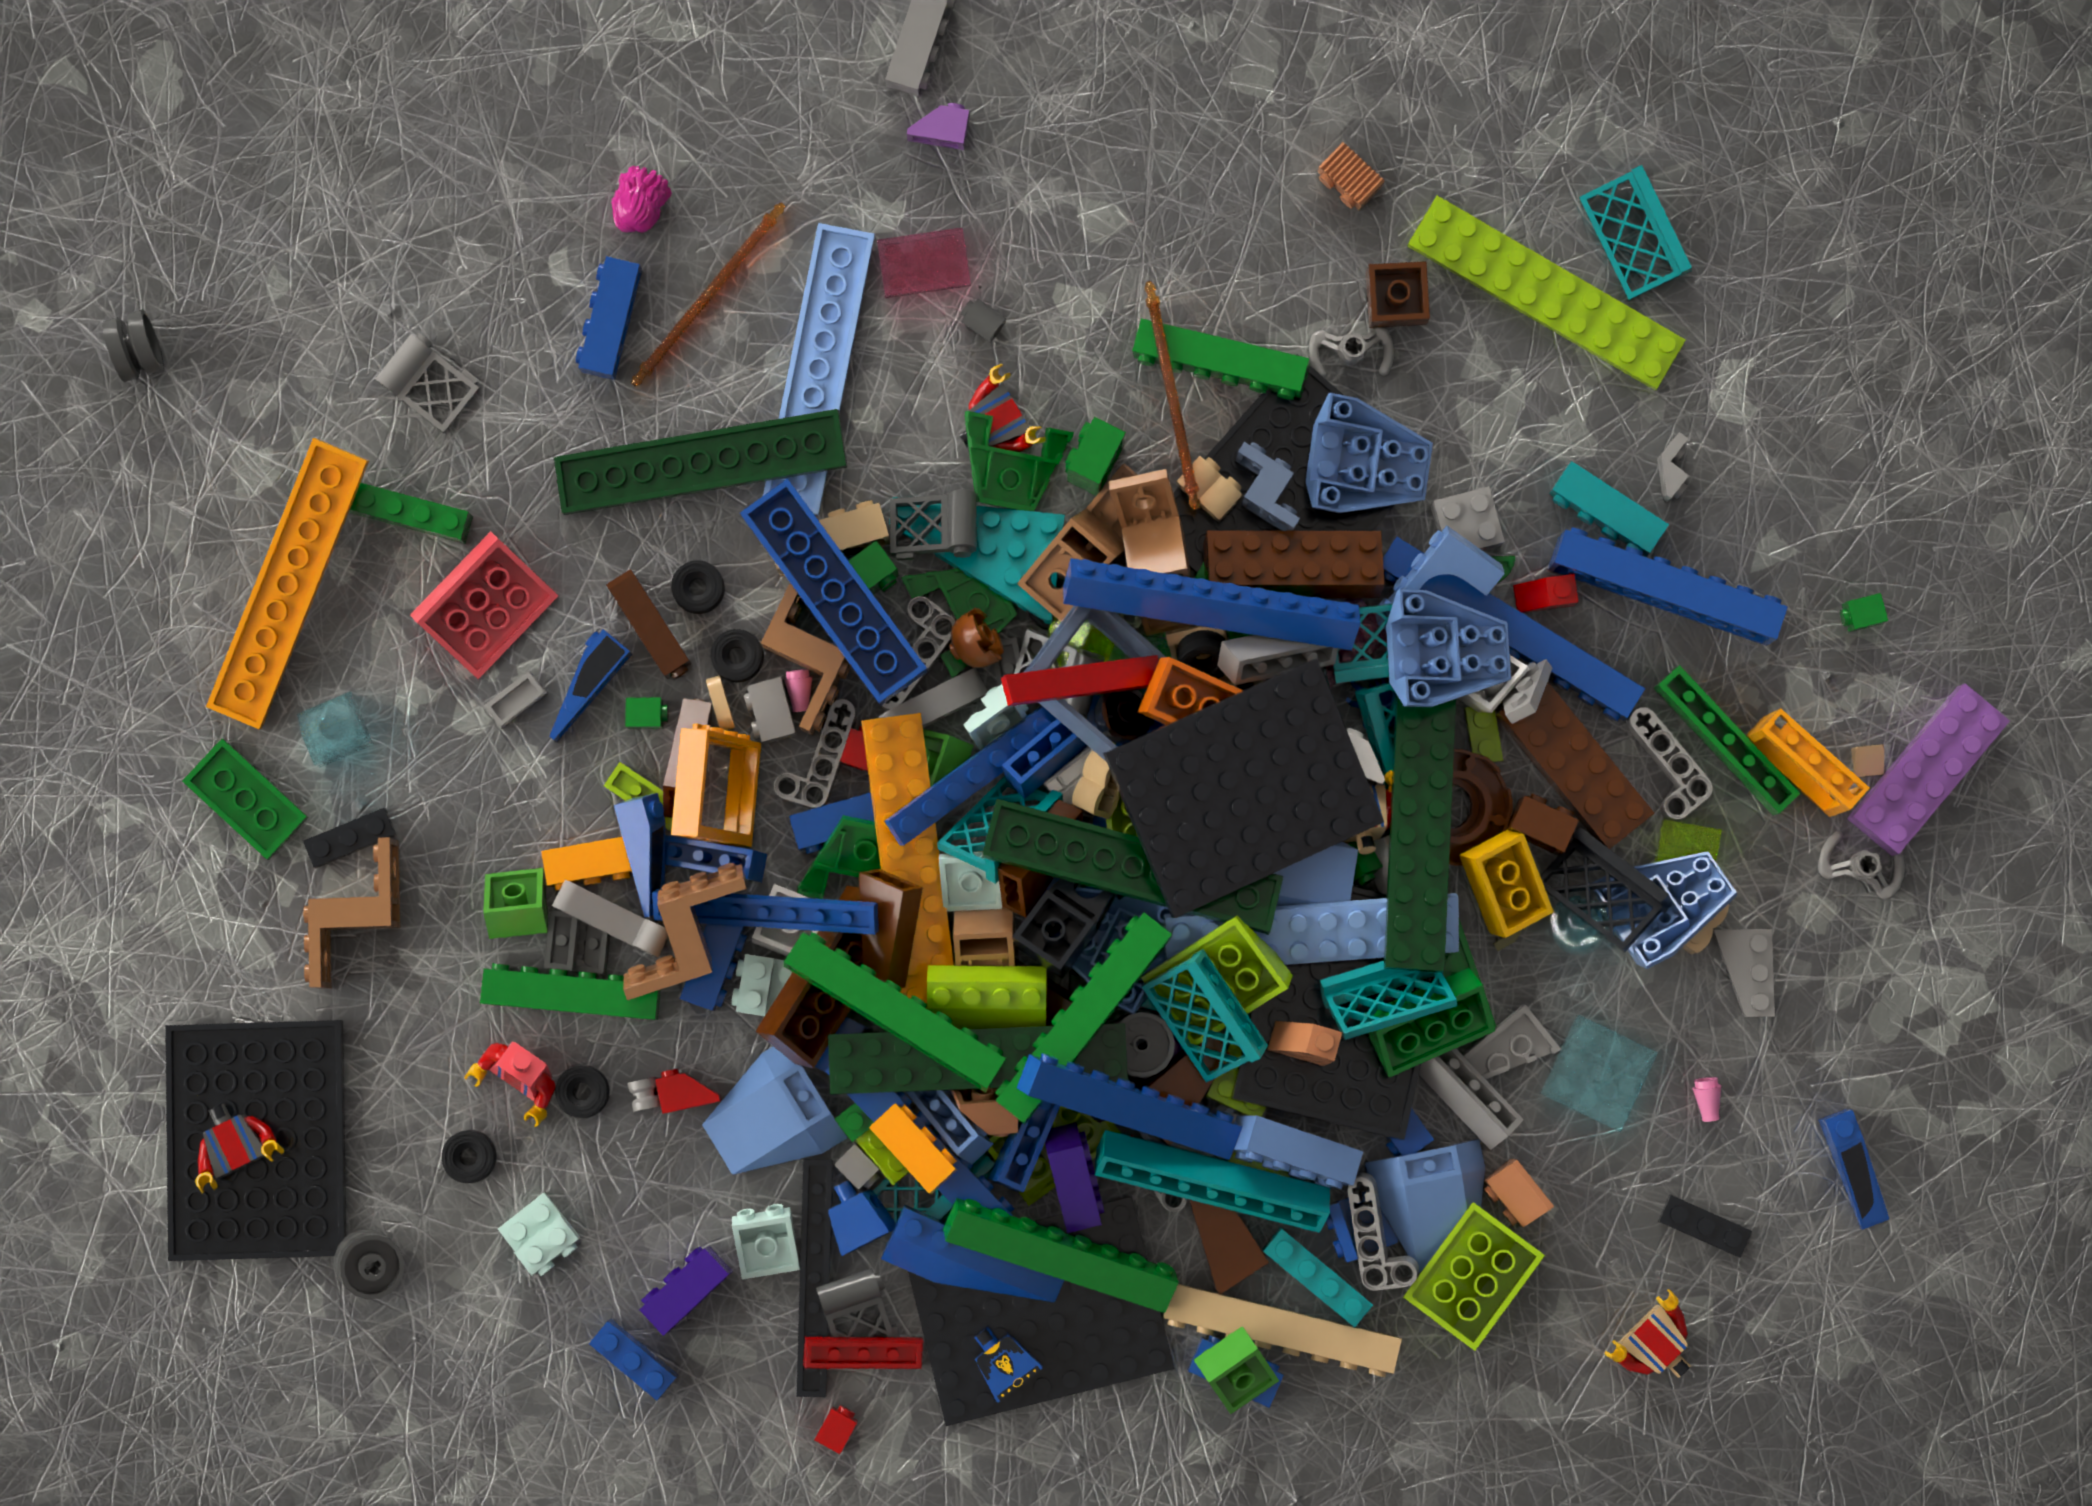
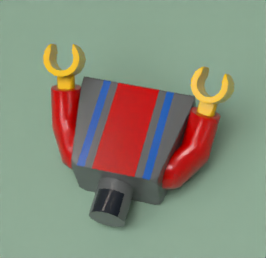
M999 364L991 368L989 376L977 387L968 404L969 411L993 416L988 446L1021 452L1033 444L1044 443L1046 437L1037 439L1035 435L1036 431L1042 427H1029L1004 383L999 385L1011 376L1009 372L1001 377L998 371L1003 364ZM965 429L958 434L965 447L968 448L967 432Z
M225 1103L209 1110L215 1127L203 1132L204 1138L201 1140L199 1147V1175L195 1181L196 1186L201 1193H204L203 1189L207 1183H210L212 1189L215 1190L218 1185L213 1176L215 1178H223L263 1157L268 1158L272 1162L274 1161L271 1157L273 1151L277 1150L280 1154H283L284 1149L277 1143L269 1125L254 1116H247L246 1114H240L231 1118Z

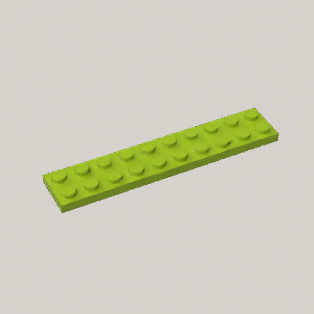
M1438 195L1407 245L1412 250L1655 391L1686 339Z

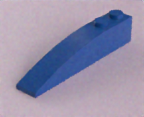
M904 1205L881 1257L886 1262L935 1283L1049 1302L1056 1301L1064 1283L1062 1279L946 1242L943 1231L946 1222L908 1205Z

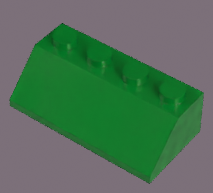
M1470 968L1445 978L1457 1000L1456 1007L1368 1033L1389 1078L1495 1032L1484 986ZM1419 989L1411 994L1423 997L1426 990ZM1433 993L1430 999L1439 1001L1446 999V996ZM1398 999L1387 1004L1395 1005ZM1405 1001L1402 1008L1412 1009L1416 1008L1418 1004ZM1377 1010L1374 1016L1383 1018L1388 1016L1389 1012Z

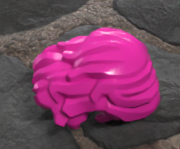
M631 166L627 173L620 174L618 190L615 191L614 197L611 200L613 219L616 227L622 232L638 231L644 233L650 230L659 220L660 207L671 197L672 192L668 187V181L663 179L662 175H657L655 170H651L648 174L645 167L640 169L639 166Z

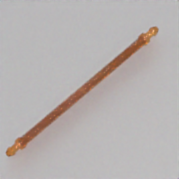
M780 202L774 205V209L770 214L766 213L762 217V223L760 222V225L752 232L753 234H750L751 237L745 240L746 242L741 245V248L738 249L739 251H736L734 256L731 257L732 259L717 274L718 276H715L713 282H710L706 290L703 291L704 293H701L699 299H696L694 304L691 305L690 310H687L685 316L683 315L680 321L677 322L676 327H673V330L663 339L664 341H661L659 347L652 352V355L649 356L650 358L641 363L638 373L632 376L631 384L633 386L641 385L646 375L650 376L654 372V366H657L661 358L664 357L663 355H666L668 349L670 350L673 344L676 343L677 338H680L682 332L684 333L687 327L690 326L689 324H692L691 321H694L696 315L698 316L701 310L704 309L703 307H706L705 304L711 301L715 293L718 292L717 290H720L719 287L725 284L729 276L732 275L731 273H734V270L746 258L745 256H748L750 251L757 245V242H760L759 239L764 237V234L767 233L766 231H769V228L776 225V219L780 214L784 213L785 205Z
M1147 281L1144 290L1148 298L1145 299L1151 316L1150 319L1154 330L1155 343L1157 344L1158 357L1160 358L1159 362L1165 383L1166 396L1168 397L1173 429H1175V439L1185 479V494H1189V505L1193 510H1196L1200 506V499H1198L1197 495L1199 486L1195 481L1192 460H1190L1188 440L1185 435L1186 431L1183 424L1184 421H1182L1183 417L1180 410L1179 397L1177 396L1176 383L1174 382L1173 368L1169 357L1168 344L1166 343L1165 330L1163 329L1162 316L1160 315V299L1155 294V285L1152 281Z

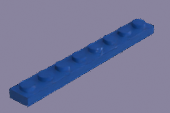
M1041 705L886 819L884 822L900 846L907 844L1003 773L1002 764L1057 718Z
M656 889L652 892L655 921H663L657 905L658 891L662 889ZM728 894L694 905L699 923L874 935L879 931L878 904L876 902Z

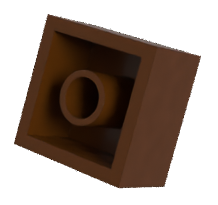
M1427 261L1369 264L1366 270L1369 328L1427 325L1430 319Z
M1531 794V796L1525 795L1520 798L1510 817L1507 830L1523 833L1527 842L1555 855L1564 853L1579 821L1573 817L1574 812L1561 806L1557 808L1547 806V800L1535 794Z

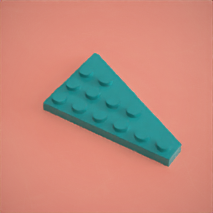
M931 504L924 513L934 520L941 513V504ZM910 506L897 507L898 518L903 522L915 512ZM976 506L977 550L971 553L970 557L966 558L955 557L954 553L951 552L934 553L935 556L952 567L959 568L970 578L977 579L988 586L991 591L1006 600L1016 603L1022 610L1029 611L1039 617L1045 624H1052L1053 615L1017 583L1063 529L1065 515ZM920 515L909 527L919 535L930 523ZM935 528L923 539L929 545L942 544L941 533ZM907 530L902 534L907 536L912 542L915 539ZM1058 572L1053 573L1051 576V582L1055 587H1057Z

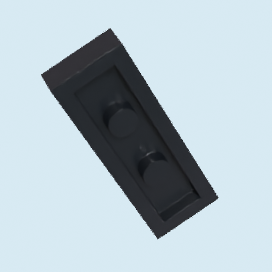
M382 808L306 839L303 843L313 868H318L378 843V838L396 836V832L386 808Z
M1673 1195L1668 1196L1658 1220L1662 1224L1741 1258L1752 1232L1747 1228Z

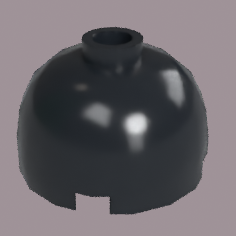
M1137 689L1104 693L1098 699L1094 709L1095 723L1098 730L1112 742L1120 744L1147 734L1149 728L1154 723V719L1138 713L1144 695Z

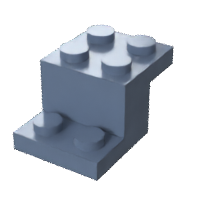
M1244 442L1238 451L1235 461L1258 476L1245 494L1241 506L1281 531H1294L1300 519L1296 516L1297 511L1285 503H1282L1281 506L1277 504L1294 473L1290 471L1291 466L1279 458H1276L1275 461L1265 455L1267 451L1258 444L1252 442L1249 445Z

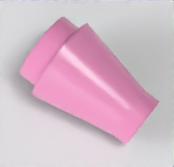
M809 669L786 671L784 682L793 712L806 711L810 704L813 676H810Z
M1705 1077L1694 1080L1695 1087L1692 1090L1701 1112L1702 1121L1711 1122L1719 1120L1722 1085L1718 1084V1078Z

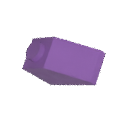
M948 103V106L940 105L907 129V140L964 150L970 118L969 110L957 103Z

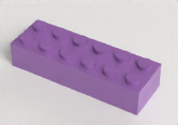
M1964 683L1957 686L1847 819L1889 855L1900 854L2010 720L1967 684Z

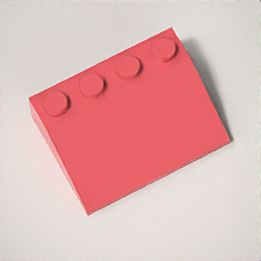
M490 531L410 616L468 671L479 679L551 605L558 595Z

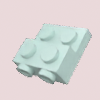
M1002 684L991 688L986 693V696L981 698L986 708L983 711L974 713L963 724L979 750H982L1027 716L1025 712L1029 708L1026 704L1008 706Z
M745 954L744 960H738L736 976L741 977L740 988H734L731 1003L732 1006H737L736 1012L765 1016L792 974L790 970L784 967V960Z
M546 1192L542 1193L498 1228L499 1232L515 1251L514 1254L531 1276L536 1273L543 1276L555 1266L552 1262L560 1254L564 1258L578 1248L576 1242L581 1239Z
M773 1204L768 1206L766 1211L757 1213L753 1209H743L737 1212V1216L732 1217V1230L742 1279L800 1270L790 1207L784 1208L782 1204Z

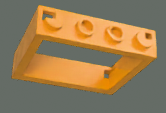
M1781 708L1762 717L1746 734L1785 778L1829 817L1851 810L1870 789L1868 785ZM1778 717L1787 722L1781 729L1775 725V720ZM1853 783L1859 786L1848 790Z
M693 724L692 729L681 728L671 835L729 846L752 847L761 743L750 740V735L738 734L735 731H725L723 728L710 727L711 725ZM709 744L731 749L724 829L701 825Z

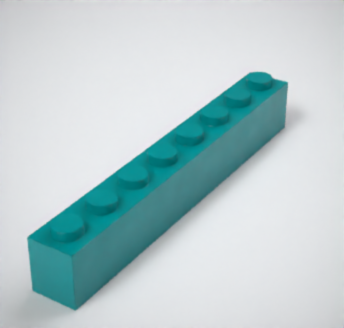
M1105 1130L1096 1149L1095 1176L1320 1233L1330 1214L1329 1187Z

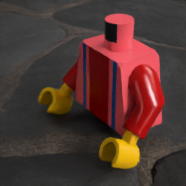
M512 1041L507 1046L501 1043L490 1045L478 1062L474 1063L466 1073L465 1080L468 1076H474L478 1080L474 1086L478 1087L487 1075V1070H489L533 1100L535 1105L524 1114V1120L527 1121L532 1116L536 1121L534 1127H537L547 1117L545 1109L548 1107L555 1091V1081L552 1079L548 1065L516 1042Z

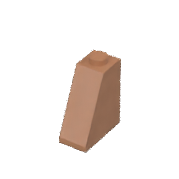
M1275 1021L1267 1050L1320 1066H1326L1335 1061L1342 1032L1310 1023Z

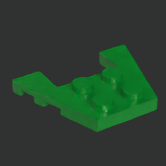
M965 411L964 417L976 502L1008 509L1034 511L1050 482L1049 478L1055 466L1060 463L1063 457L1062 453L1067 443H1070L1074 432L1046 428L1044 435L1046 441L1043 443L1040 457L988 446L993 416Z
M959 568L901 577L911 599L918 596L924 597L941 589L956 620L966 612L978 608L987 615V618L983 620L989 629L995 628L999 634L1017 616L1011 601L991 591L988 586L977 579L965 575ZM950 650L940 654L952 678L958 676L968 666L961 659H955Z
M843 815L798 885L797 893L807 897L823 899L829 872L859 877L860 872L881 869L875 822Z

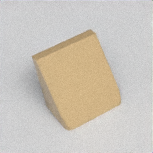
M1884 744L1860 746L1851 749L1854 774L1857 777L1884 775Z

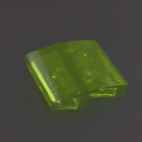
M1662 820L1659 845L1655 853L1654 862L1707 851L1716 862L1722 829Z

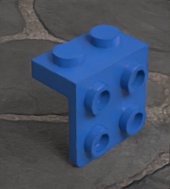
M1365 1191V1192H1362L1363 1199L1361 1200L1360 1203L1366 1202V1201H1365V1193H1366V1191ZM1349 1197L1330 1203V1214L1325 1223L1328 1230H1334L1337 1238L1336 1241H1333V1245L1338 1258L1343 1257L1344 1261L1348 1263L1358 1259ZM1363 1210L1359 1213V1217L1364 1223L1374 1222V1215L1370 1211ZM1381 1210L1386 1247L1396 1244L1398 1238ZM1371 1239L1364 1241V1247L1367 1251L1379 1250L1376 1241Z

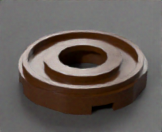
M1454 748L1453 785L1461 787L1468 795L1470 813L1460 826L1450 830L1449 865L1463 866L1459 857L1460 854L1506 831L1513 810L1511 790L1506 787L1499 767L1485 756Z

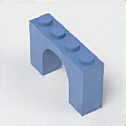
M1446 525L1442 532L1438 530L1429 541L1430 547L1427 551L1416 556L1411 564L1412 570L1406 577L1401 576L1393 587L1394 592L1389 599L1384 598L1379 605L1392 604L1399 589L1420 590L1426 581L1442 574L1458 576L1487 596L1505 574L1501 563ZM1385 611L1382 613L1388 616L1391 611ZM1376 614V621L1380 626L1384 619Z

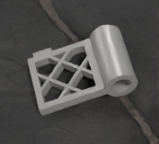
M418 333L416 337L410 334L376 376L375 380L444 433L479 390V387L476 385L478 379L466 369L460 373L430 349L432 343L422 334ZM434 361L444 367L446 379L428 381L427 369ZM448 371L457 378L449 379ZM424 374L425 382H418ZM462 381L471 388L464 398L451 399L450 383ZM446 383L448 400L431 401L429 385ZM426 385L428 402L414 403L407 397L413 387ZM460 402L453 410L452 403ZM449 403L450 415L441 424L433 417L432 405ZM421 406H428L429 414Z

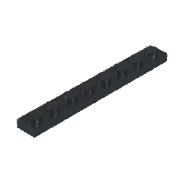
M803 1159L796 1397L827 1396V1369L804 1368L803 1360L805 1337H828L829 1326L816 1287L830 1283L831 1221L828 1210L832 1208L833 1160Z

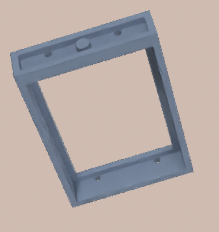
M1073 606L1024 672L1049 669L1086 619L1130 658L1158 655L1160 660V658L1166 656L1116 612ZM1064 699L1038 702L1102 759L1105 760L1104 752L1117 747Z

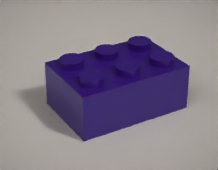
M1076 1122L1051 1128L1045 1141V1146L1067 1233L1102 1225L1099 1214L1105 1212L1085 1131L1079 1132Z
M700 1246L697 1247L684 1259L688 1264L682 1270L678 1266L663 1279L666 1285L659 1290L658 1287L653 1288L641 1300L645 1305L639 1310L663 1336L669 1333L733 1272L710 1246L704 1249Z

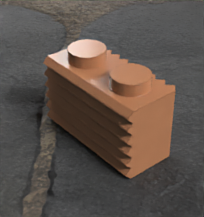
M1344 142L1338 146L1318 169L1320 174L1319 180L1327 188L1332 189L1334 187L1342 194L1340 199L1347 207L1352 209L1355 206L1359 211L1383 187L1385 182L1379 174L1372 170Z

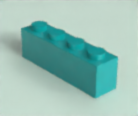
M1573 461L1567 465L1549 493L1554 497L1552 500L1558 506L1564 509L1570 507L1578 513L1577 517L1588 525L1596 524L1602 528L1601 533L1613 541L1619 539L1627 544L1626 547L1641 550L1645 557L1651 553L1669 525Z
M1282 1228L1278 1229L1262 1249L1265 1254L1354 1328L1373 1306L1371 1302Z

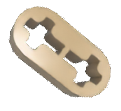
M718 675L706 679L719 727L725 731L735 728L721 676Z

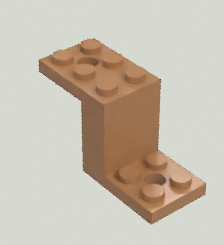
M1124 463L1109 481L1138 474ZM1107 482L1086 509L1068 521L1017 583L1060 622H1062L1073 605L1063 604V588H1057L1052 584V574L1058 572L1066 577L1071 558L1087 559L1104 564H1116L1125 554L1122 528L1110 493L1109 482ZM1142 497L1139 500H1146L1149 497Z
M1167 470L1152 471L1108 481L1110 493L1122 528L1127 567L1147 569L1165 574H1177L1191 578L1183 525ZM1142 497H1149L1146 500H1139ZM1141 617L1146 636L1193 626Z
M789 583L761 644L765 650L822 676L799 724L803 732L813 736L815 730L818 732L822 730L827 718L824 713L827 705H832L836 701L840 692L837 687L840 678L844 680L847 678L851 665L836 646L790 625V623L795 624L800 616L802 608H800L799 604L802 599Z
M390 837L378 838V845L373 846L374 862H378V874H374V890L379 892V897L308 899V905L304 906L303 909L304 922L308 923V935L304 936V951L309 953V964H305L304 977L305 982H309L310 988H332L331 930L401 928L398 840Z
M1003 906L1002 909L954 911L953 940L955 965L1015 966V946L1012 939L1015 933V913Z
M728 863L720 866L718 872L708 875L706 872L697 873L690 877V881L681 884L678 881H673L661 887L662 890L658 891L657 905L675 958L672 955H668L656 960L654 965L645 967L641 964L628 969V973L624 974L623 990L627 1000L712 973V958L694 905L747 889L746 875L742 864L735 866V863Z

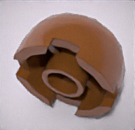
M978 608L966 612L954 623L951 630L952 644L949 647L955 659H961L966 665L974 668H985L1002 660L1000 655L1004 653V649L995 628L989 629L983 620L987 618V615Z

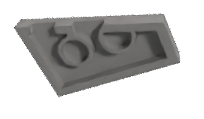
M1547 659L1537 664L1535 662L1528 664L1529 670L1502 700L1505 715L1511 724L1537 711L1553 669Z
M1772 929L1713 930L1714 938L1718 943L1722 960L1728 970L1743 1017H1775Z
M1523 1004L1495 1027V1032L1482 1037L1462 1055L1485 1079L1509 1071L1511 1068L1524 1063H1530L1537 1060V1058L1550 1053H1556L1562 1049L1527 1005Z

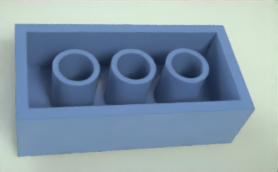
M1257 1115L1236 1117L1235 1123L1242 1126L1233 1150V1152H1236L1235 1158L1247 1162H1260L1264 1168L1274 1171H1287L1291 1177L1305 1180V1178L1315 1180V1184L1329 1187L1330 1189L1332 1187L1342 1189L1343 1185L1354 1186L1363 1151Z

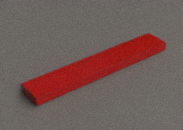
M1158 655L1007 674L1001 677L1008 706L1148 688L1159 659Z

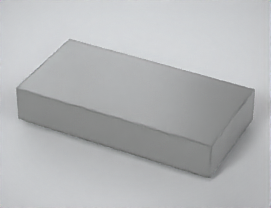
M527 671L483 707L497 725L503 729L548 693L534 675Z

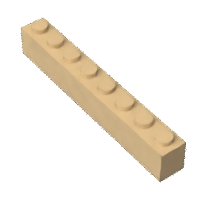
M1178 1284L1166 1312L1163 1313V1318L1169 1319L1168 1325L1185 1329V1325L1190 1324L1197 1326L1196 1332L1214 1335L1215 1330L1226 1333L1225 1338L1243 1326L1250 1338L1255 1340L1254 1344L1257 1347L1271 1349L1272 1345L1283 1347V1353L1300 1356V1351L1312 1354V1360L1328 1363L1330 1358L1340 1361V1367L1357 1370L1359 1365L1369 1368V1374L1386 1377L1387 1372L1394 1374L1402 1340L1396 1336L1359 1327L1354 1328L1351 1325Z

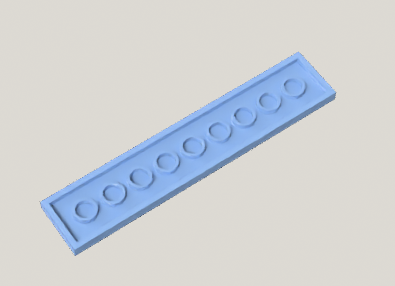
M818 223L779 419L838 409L840 413L875 239L874 233ZM828 471L788 477V480L814 515L819 516ZM787 478L766 481L763 496Z
M1456 893L1448 894L1445 953L1459 952V900ZM1387 898L1276 906L1269 935L1254 932L1277 953L1285 965L1384 958ZM1190 913L1183 914L1177 918H1172L1170 914H1164V928L1172 933L1171 940L1165 946V961L1224 923Z

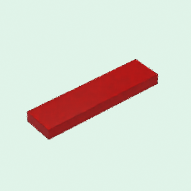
M805 1337L803 1366L804 1368L921 1369L923 1339L922 1337Z

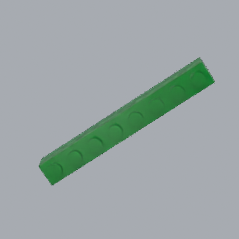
M1145 912L1140 918L1135 915L1125 927L1128 933L1122 941L1117 938L1106 951L1110 955L1103 964L1098 962L1088 974L1091 980L1085 988L1079 985L1069 999L1073 1003L1066 1011L1060 1009L1051 1021L1055 1026L1048 1034L1042 1032L1032 1046L1036 1050L1032 1055L1041 1057L1042 1053L1059 1059L1058 1064L1065 1066L1067 1061L1074 1063L1171 940L1172 933ZM1023 1056L1015 1066L1014 1070L1017 1074L1011 1081L1005 1079L995 1092L999 1096L996 1102L1024 1125L1043 1102V1100L1030 1097L1017 1089L1028 1059L1026 1056Z
M804 932L801 934L784 960L785 968L985 1093L987 1092L1006 1060L1002 1056L1003 1051L991 1043L985 1046L976 1040L978 1035L965 1027L960 1030L951 1024L953 1020L940 1011H937L936 1014L926 1009L927 1004L914 995L908 998L900 993L902 990L900 986L890 980L884 983L875 977L877 973L864 964H861L860 967L850 961L852 957L841 949L831 950L825 946L826 941L812 932L810 935Z
M956 1198L943 1227L946 1242L1163 1313L1166 1312L1179 1283L1175 1270L1166 1263L1158 1262L1156 1264L1147 1261L1139 1254L1131 1253L1129 1255L1120 1252L1112 1245L1104 1244L1101 1246L1092 1243L1090 1239L1084 1236L1076 1235L1074 1237L1065 1234L1057 1227L1049 1226L1047 1228L1038 1225L1034 1220L1027 1217H1013L1000 1208H993L992 1210L983 1207L979 1202L972 1199L962 1200Z

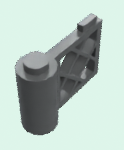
M963 489L954 490L945 495L890 499V554L896 556L897 561L914 559V554L951 552L954 553L955 557L966 558L970 557L971 553L977 550L976 493L974 491ZM931 504H941V513L934 520L924 513ZM910 506L915 512L903 522L898 518L897 507ZM921 515L930 524L918 535L909 526ZM935 528L941 533L942 544L929 545L923 539ZM905 530L915 537L909 546L898 547V538Z
M1027 629L1014 674L1024 672V669L1034 659L1035 656L1031 649L1033 639L1041 641L1042 645H1044L1050 636L1033 629ZM1069 644L1063 650L1070 653L1067 664L1063 667L1098 663L1105 660L1100 654L1079 649ZM1057 660L1052 664V668H1060ZM1094 695L1064 700L1081 715H1087Z
M871 1268L816 1287L832 1337H838V1335L841 1337H854L852 1333L858 1322L871 1327L867 1337H873L876 1330L886 1334L888 1337H900L897 1325H890L880 1290L885 1289L880 1272L874 1273ZM878 1305L880 1313L874 1323L861 1317L866 1308ZM847 1316L853 1319L847 1332H843L835 1328L833 1319ZM882 1320L884 1323V1327L879 1326Z

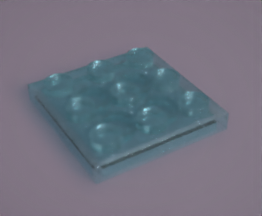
M1577 1015L1540 1094L1621 1132L1658 1053L1581 1015Z

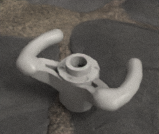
M1376 327L1367 335L1357 333L1355 335L1347 334L1339 337L1320 330L1313 333L1310 339V365L1325 378L1326 371L1319 357L1321 346L1336 352L1339 360L1345 365L1354 366L1360 364L1365 358L1367 350L1379 342L1382 343L1384 350L1379 373L1382 376H1386L1389 374L1394 360L1393 340L1389 331L1383 327ZM1349 347H1353L1356 349L1357 352L1355 355H1353L1349 350L1346 349Z
M1835 831L1826 840L1821 849L1818 859L1819 874L1827 880L1841 875L1855 878L1856 880L1871 884L1877 896L1881 899L1893 898L1900 889L1904 879V855L1900 852V854L1893 856L1894 873L1891 882L1888 884L1881 873L1882 866L1877 853H1870L1868 850H1864L1852 855L1849 861L1832 865L1830 863L1831 853L1835 846L1843 839V833ZM1860 861L1865 862V871H1863V867L1860 865ZM1848 866V870L1845 869L1840 871V868Z

